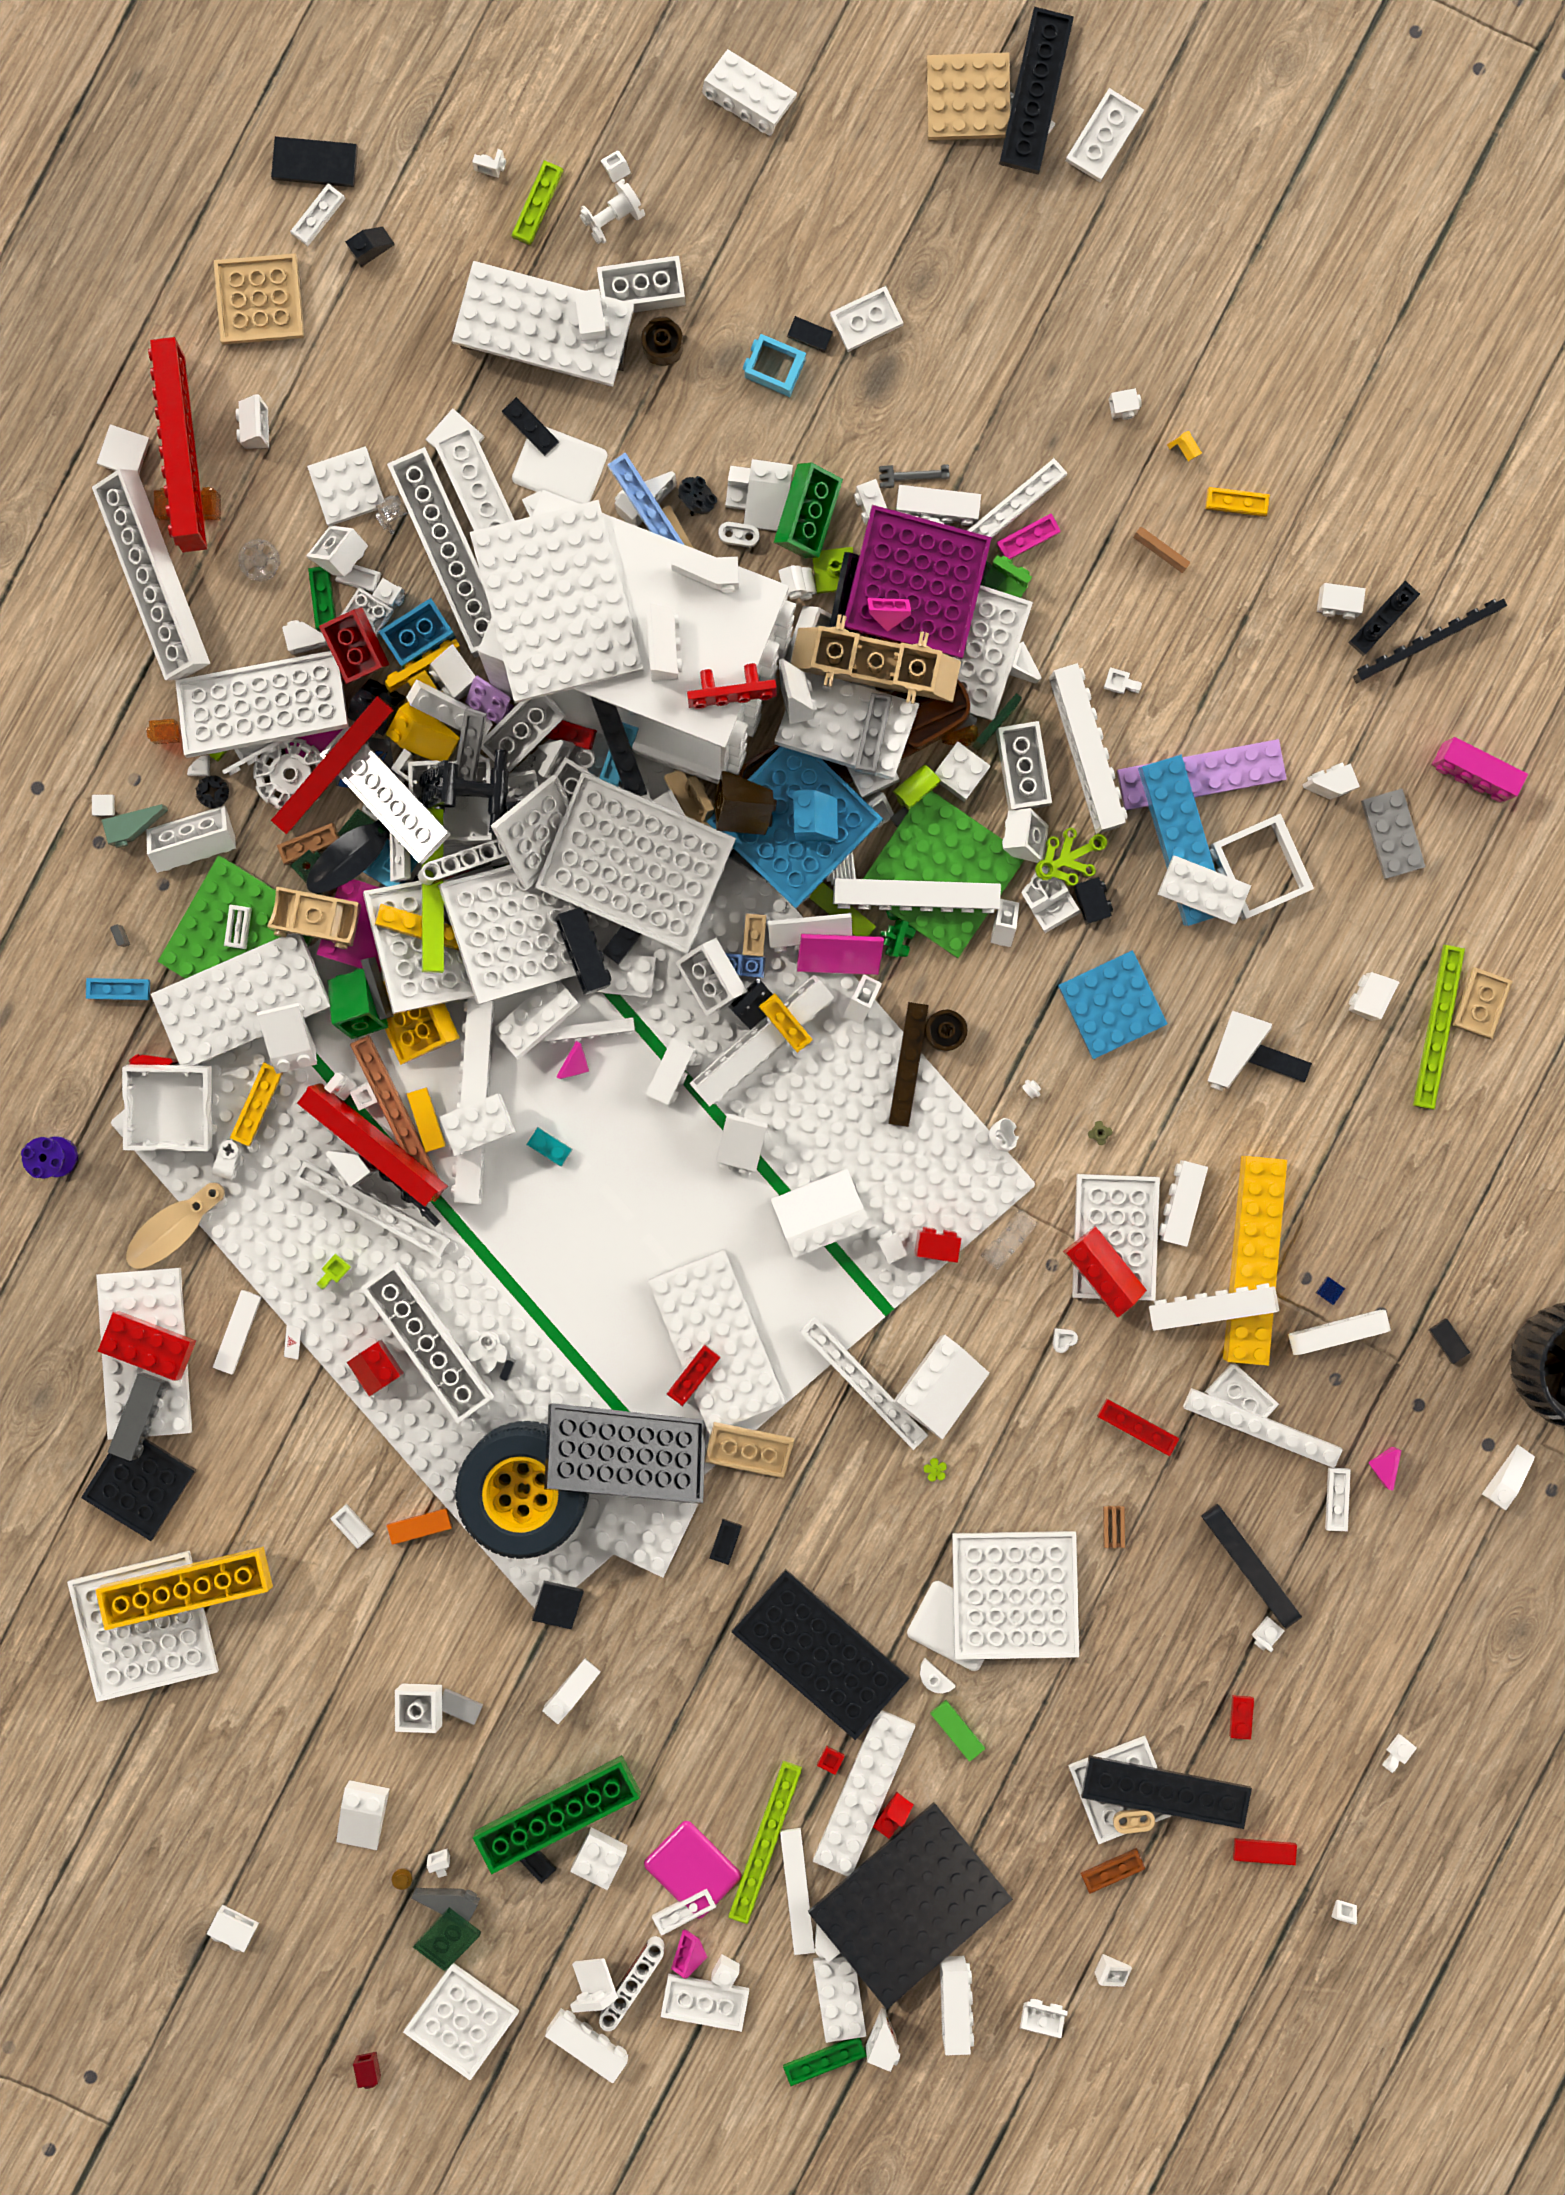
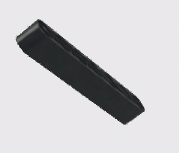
M1216 1504L1202 1514L1201 1517L1281 1625L1287 1629L1301 1619V1614L1222 1508Z

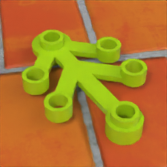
M1068 828L1063 832L1064 843L1060 857L1053 861V857L1060 841L1055 836L1046 840L1047 851L1045 858L1038 862L1035 867L1036 875L1041 880H1049L1052 877L1065 881L1067 886H1074L1078 883L1079 879L1075 873L1067 874L1057 870L1061 866L1082 872L1083 876L1087 878L1093 876L1096 869L1092 864L1086 865L1074 860L1092 850L1095 852L1103 850L1107 846L1106 837L1102 834H1096L1090 838L1088 844L1070 852L1077 832L1074 828ZM1068 831L1072 832V838L1068 837ZM1050 840L1055 841V846H1051ZM1095 840L1099 842V847L1094 845ZM1043 867L1047 868V874L1043 873ZM1087 867L1091 869V874L1086 872ZM1070 876L1074 878V883L1069 881Z

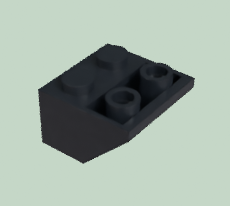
M369 678L351 698L347 715L349 719L356 721L372 701L379 696L394 710L376 731V733L384 736L398 709L403 706L406 696L395 690L390 693L385 685Z

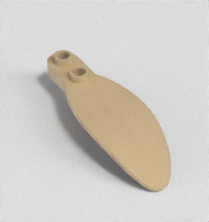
M209 1183L189 1200L174 1203L151 1217L138 1230L128 1246L126 1254L128 1264L136 1269L146 1268L176 1251L194 1233L202 1216L223 1200L225 1196L223 1186L219 1183ZM214 1189L216 1191L215 1197L210 1196V1190ZM196 1202L200 1204L199 1210L194 1209Z

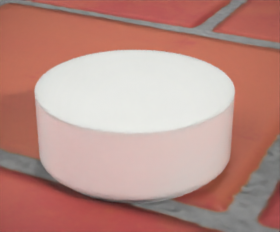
M582 749L577 752L575 762L585 770H589L594 767L596 756L591 750Z

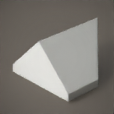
M1024 642L1019 643L1009 675L1036 684L1040 682L1042 677Z

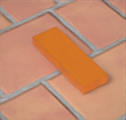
M443 1508L387 1524L391 1544L394 1545L452 1529L448 1509Z

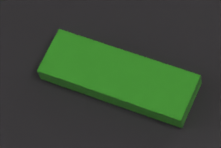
M947 1700L930 1712L969 1762L985 1750V1746Z

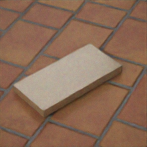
M714 1422L705 1453V1463L784 1478L794 1438Z

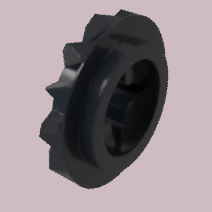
M206 776L199 780V784L196 787V797L205 807L218 808L227 801L229 787L226 781L219 776ZM210 785L214 789H218L216 792H214V798L210 794H205L207 793V791L210 790Z

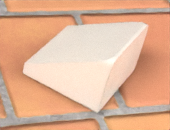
M619 151L601 160L612 182H616L630 174L628 164Z

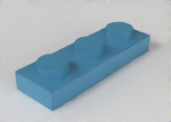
M86 978V999L150 1000V980Z

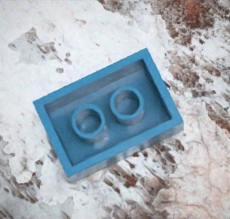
M431 598L379 631L403 669H405L404 666L409 662H417L422 659V655L430 650L434 652L439 649L440 644L444 641H452L457 638Z

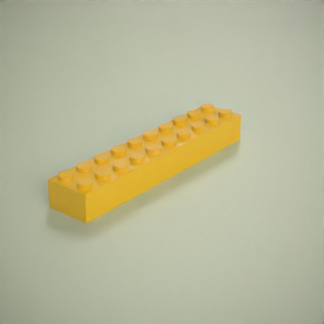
M1241 1156L1229 1293H1235L1236 1288L1247 1286L1249 1290L1257 1289L1256 1285L1269 1283V1287L1275 1286L1276 1289L1287 1160ZM1274 1313L1226 1320L1223 1360L1234 1363L1269 1366Z

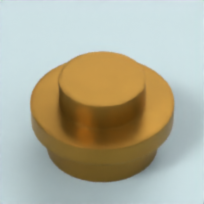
M400 1868L393 1873L391 1880L395 1888L405 1890L411 1885L413 1878L409 1870Z

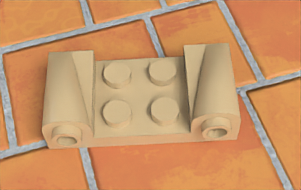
M276 887L274 910L267 927L274 931V935L279 937H286L287 934L292 933L330 940L335 943V947L347 949L348 946H353L361 905L354 901Z

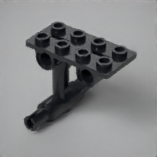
M495 750L494 768L490 772V783L464 780V778L458 777V764L450 763L448 760L439 762L421 774L419 785L422 787V794L419 795V801L427 809H443V813H445V807H456V796L489 798V833L495 834L491 825L507 811L506 800L509 771L506 768L508 751Z

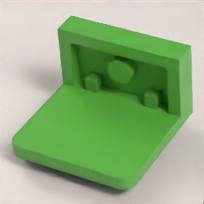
M997 555L981 585L1021 598L1031 583L1032 576H1030V572L1027 569L1014 566L1013 562L1006 556L1000 557Z

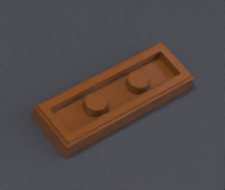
M1137 1848L1081 1872V1876L1089 1894L1146 1868Z

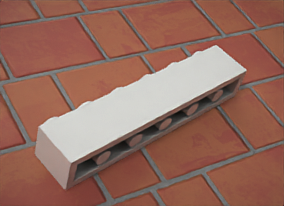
M1269 1283L1256 1285L1257 1289L1249 1290L1247 1286L1236 1288L1235 1293L1221 1290L1215 1291L1216 1296L1208 1297L1207 1293L1196 1294L1195 1299L1187 1300V1296L1174 1298L1175 1302L1167 1303L1166 1299L1154 1301L1155 1305L1149 1306L1153 1331L1278 1312L1279 1306L1275 1286L1269 1287Z

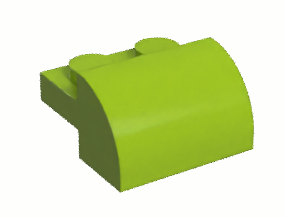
M924 764L892 792L897 796V802L909 810L939 785L941 780Z

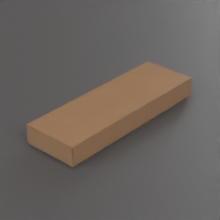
M1140 527L1135 533L1134 539L1181 573L1189 566L1190 561L1143 527Z
M330 823L277 845L283 864H290L327 849L339 838V834L335 824Z

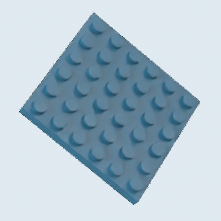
M780 746L748 779L751 782L773 790V798L777 800L776 811L772 812V826L768 827L766 835L722 832L736 837L733 848L796 909L883 821V818L821 758ZM816 790L837 798L838 840L796 841L794 835L793 791ZM714 813L707 823L716 829Z

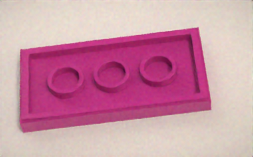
M801 934L796 967L797 972L878 975L884 939L883 937Z

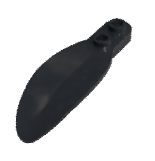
M378 819L373 824L354 828L339 837L322 853L311 868L306 880L307 889L316 894L324 893L356 878L379 856L386 840L390 838V831ZM378 828L383 830V834L378 832Z

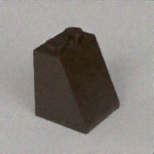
M721 771L714 799L716 830L766 835L768 827L772 826V812H775L777 807V800L773 798V790L727 771Z

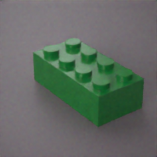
M812 462L797 464L773 543L803 558H819L843 479Z

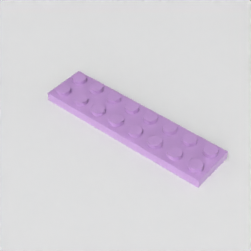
M1279 739L1183 757L1194 798L1286 780ZM1145 765L1117 770L1123 806L1126 811L1149 806L1138 771L1139 767Z

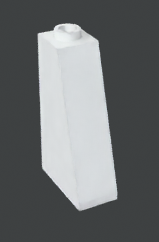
M1232 1011L1208 1078V1083H1211L1212 1088L1223 1091V1088L1228 1089L1270 1032L1272 1028L1271 1023Z

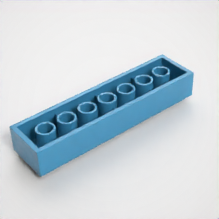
M1182 754L1139 767V775L1167 869L1172 857L1177 856L1215 871ZM1177 902L1184 926L1215 918Z

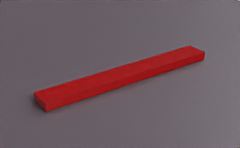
M377 696L271 821L285 834H288L394 710Z

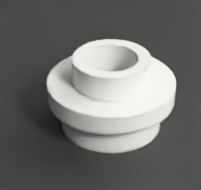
M1027 1079L1022 1086L1024 1091L1032 1099L1036 1096L1039 1097L1041 1095L1039 1092L1041 1090L1040 1086L1034 1080L1029 1081Z

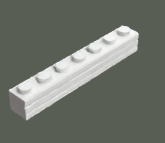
M634 1018L556 1027L544 1037V1041L548 1042V1044H554L558 1040L569 1042L568 1039L578 1041L582 1037L593 1039L594 1036L598 1035L599 1038L607 1037V1034L618 1036L622 1032L633 1034L632 1031H635Z

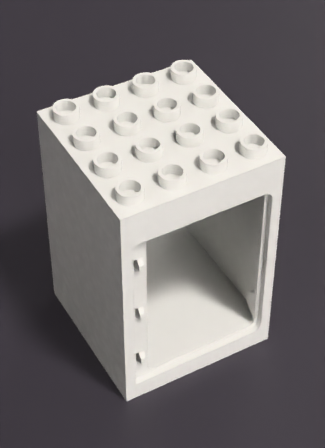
M543 490L532 516L579 504ZM602 513L644 671L550 694L549 696L566 716L563 719L564 721L595 729L598 734L604 736L590 698L592 696L615 705L622 722L639 728L635 742L720 773L721 771H727L739 775L747 754L745 752L747 737H754L762 716L760 713L763 706L761 704L762 700L754 699L747 703L731 702L725 706L709 705L703 709L689 708L687 691L702 689L700 671L705 669L713 671L715 687L746 683L744 665L750 663L757 665L759 681L774 679L776 681L777 661L785 659L792 640L790 636L793 630L792 624L795 617L793 613L796 604L787 600L789 586L738 566L739 589H735L734 592L730 593L715 590L672 571L671 560L716 557ZM647 603L673 608L674 615H678L679 628L675 629V637H680L681 650H676L677 659H681L682 672H678V679L652 681ZM491 617L478 653L490 684L514 701Z

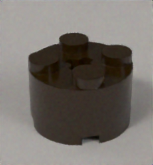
M656 317L650 320L644 327L641 340L644 354L650 363L667 366L680 359L684 344L682 330L679 325L668 317Z
M949 1009L934 1013L927 1020L925 1026V1037L928 1043L939 1051H951L958 1048L965 1041L968 1032L965 1019L959 1013ZM944 1025H946L947 1028H951V1032L948 1033V1036H946L945 1033H941V1029L944 1028Z

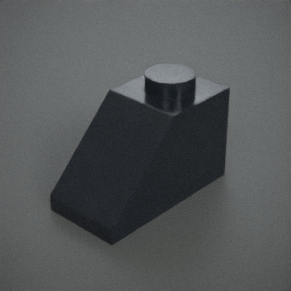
M383 226L362 230L345 241L349 251L360 267H363L395 245Z

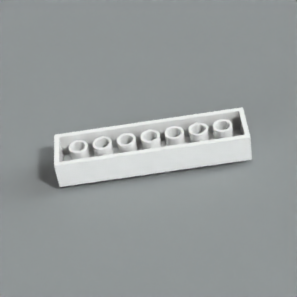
M1077 663L1054 670L1049 680L1095 833L1100 834L1120 828L1126 823L1127 813L1125 808L1120 805L1121 793L1119 788L1114 785L1115 773L1112 767L1109 768L1107 762L1109 753L1106 747L1103 748L1101 742L1103 740V733L1100 727L1097 728L1095 722L1097 720V713L1095 708H1091L1089 702L1091 694L1089 688H1085L1083 682L1085 680L1083 668L1079 669Z
M399 1262L393 1264L361 1287L457 1423L494 1397Z

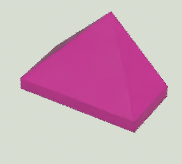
M867 599L869 614L887 632L911 615L909 599Z
M575 1042L556 1076L559 1079L589 1072L582 1043Z
M1396 1447L1387 1449L1368 1462L1382 1485L1392 1491L1394 1490L1402 1451Z
M686 1929L682 1931L671 1967L674 1972L684 1979L688 1978L708 1958L700 1939Z

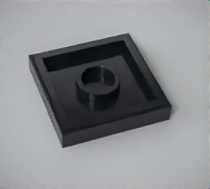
M544 1580L532 1615V1621L572 1630L584 1593L583 1589Z

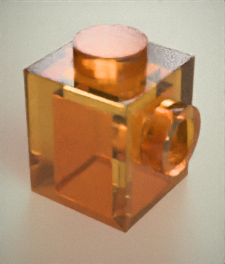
M175 719L149 721V727H147L146 731L147 737L152 743H180L178 721Z

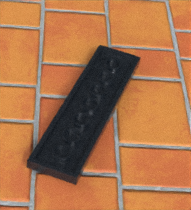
M1034 6L999 165L1039 174L1074 16Z
M1089 1755L1081 1797L1244 1829L1252 1788L1247 1785Z

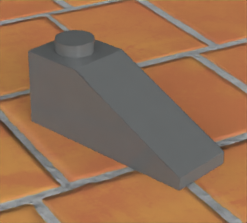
M416 1888L411 1898L467 1927L480 1900L477 1894L471 1890L455 1888Z

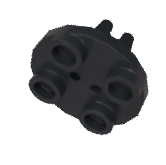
M687 477L680 482L678 497L691 510V516L695 514H708L712 511L717 503V497L712 493L702 477Z

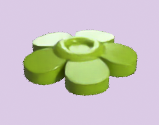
M932 1458L930 1460L931 1465L926 1464L924 1466V1472L930 1473L927 1477L928 1480L933 1482L936 1480V1476L938 1480H944L946 1474L942 1471L947 1469L946 1463L941 1462L939 1464L937 1458Z

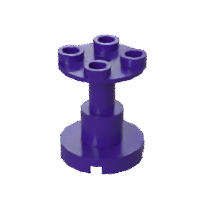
M64 1137L35 1138L27 1143L21 1151L23 1167L34 1178L45 1179L66 1176L74 1170L76 1161H78L77 1148L72 1141Z

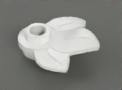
M491 1331L483 1333L479 1341L470 1346L468 1352V1360H480L486 1373L491 1372L498 1362L504 1363L507 1359L505 1347L499 1343L498 1336ZM488 1338L492 1340V1345L488 1344Z

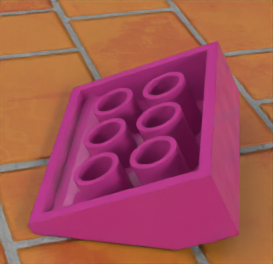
M353 879L337 888L335 898L358 902L361 905L353 946L341 949L335 947V943L330 940L321 939L317 955L363 969L361 960L375 957L381 974L382 968L363 896L364 891L378 889L379 887Z

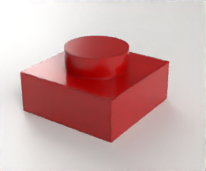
M826 1745L817 1762V1766L836 1775L845 1755Z

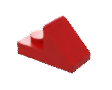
M896 1792L875 1820L873 1828L890 1839L899 1826H904L913 1803Z

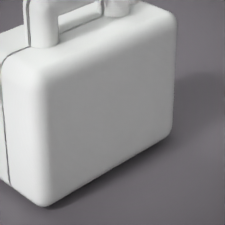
M548 427L546 428L555 436L559 443L547 455L544 456L526 439L512 475V480L515 484L535 492L541 491L542 493L545 490L578 504L590 502L607 459V452L604 449Z
M940 1581L933 1582L907 1630L908 1637L971 1671L979 1670L985 1659H955L953 1588Z

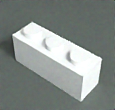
M672 1039L646 1095L666 1105H669L670 1102L674 1103L679 1094L676 1089L679 1083L683 1085L688 1075L685 1070L688 1065L692 1066L697 1056L694 1054L695 1049Z

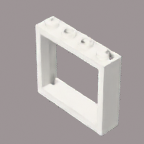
M1281 814L1209 846L1212 860L1216 861L1219 867L1217 872L1235 879L1221 847L1269 825L1274 830L1299 889L1250 911L1245 902L1239 915L1242 920L1314 889Z

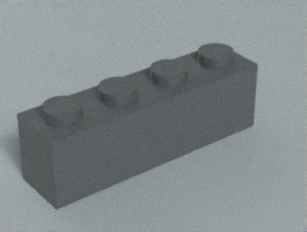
M144 1372L137 1374L108 1453L129 1461L141 1456L144 1449L142 1443L144 1438L149 1436L152 1426H149L150 1422L159 1411L157 1404L159 1399H162L166 1393L165 1380Z

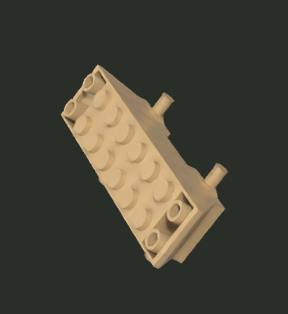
M838 615L836 627L798 628L791 664L803 672L825 676L823 685L826 687L828 679V687H832L833 678L908 693L906 703L910 702V697L912 696L911 704H915L916 695L953 703L961 661L942 653L940 650L926 646L929 635L927 632L925 633L924 640V632H920L918 644L887 642L863 637L858 633L849 632L844 629L847 618L844 615L843 617Z

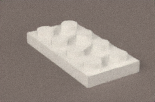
M1109 88L1065 161L1098 182H1101L1143 114L1144 109Z
M1173 856L1157 895L1236 924L1251 885Z
M557 981L541 986L496 1025L493 1030L519 1060L581 1005L562 982Z
M842 1954L837 1955L829 1963L825 1958H813L826 2043L866 2037L857 1972Z
M668 1973L661 2017L742 2032L749 1988L732 1985L730 1991L708 1980L691 1977L684 1979L680 1975Z

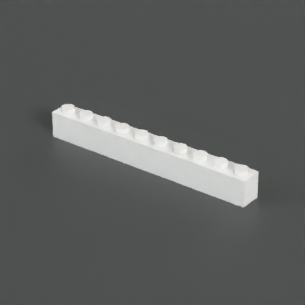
M475 997L464 1000V1012H467L466 1020H463L462 1024L465 1041L461 1042V1053H464V1061H460L459 1073L463 1075L462 1082L458 1084V1094H461V1103H457V1110L486 1099L489 1096L495 1000L477 1005ZM485 1145L456 1155L457 1162L453 1164L452 1169L455 1185L451 1187V1197H454V1202L481 1203Z

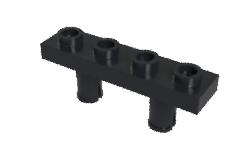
M1405 580L1348 643L1364 656L1417 599L1420 593Z

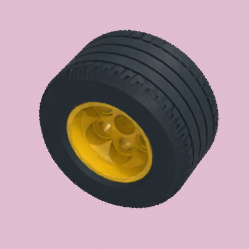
M516 1421L515 1423H507L492 1430L470 1451L457 1476L455 1488L456 1506L459 1510V1517L462 1518L461 1521L466 1526L465 1529L485 1549L491 1550L492 1553L503 1557L528 1559L541 1556V1554L545 1555L555 1550L557 1546H561L576 1530L587 1507L588 1493L544 1490V1483L537 1480V1474H545L547 1424ZM526 1463L529 1466V1471L521 1472L518 1467L519 1464ZM506 1473L510 1475L511 1482L504 1483L501 1480V1474ZM520 1483L524 1485L529 1484L530 1491L521 1490ZM544 1494L548 1501L543 1504L539 1503L537 1495ZM501 1495H509L511 1503H503ZM519 1506H528L529 1513L522 1514L519 1511Z

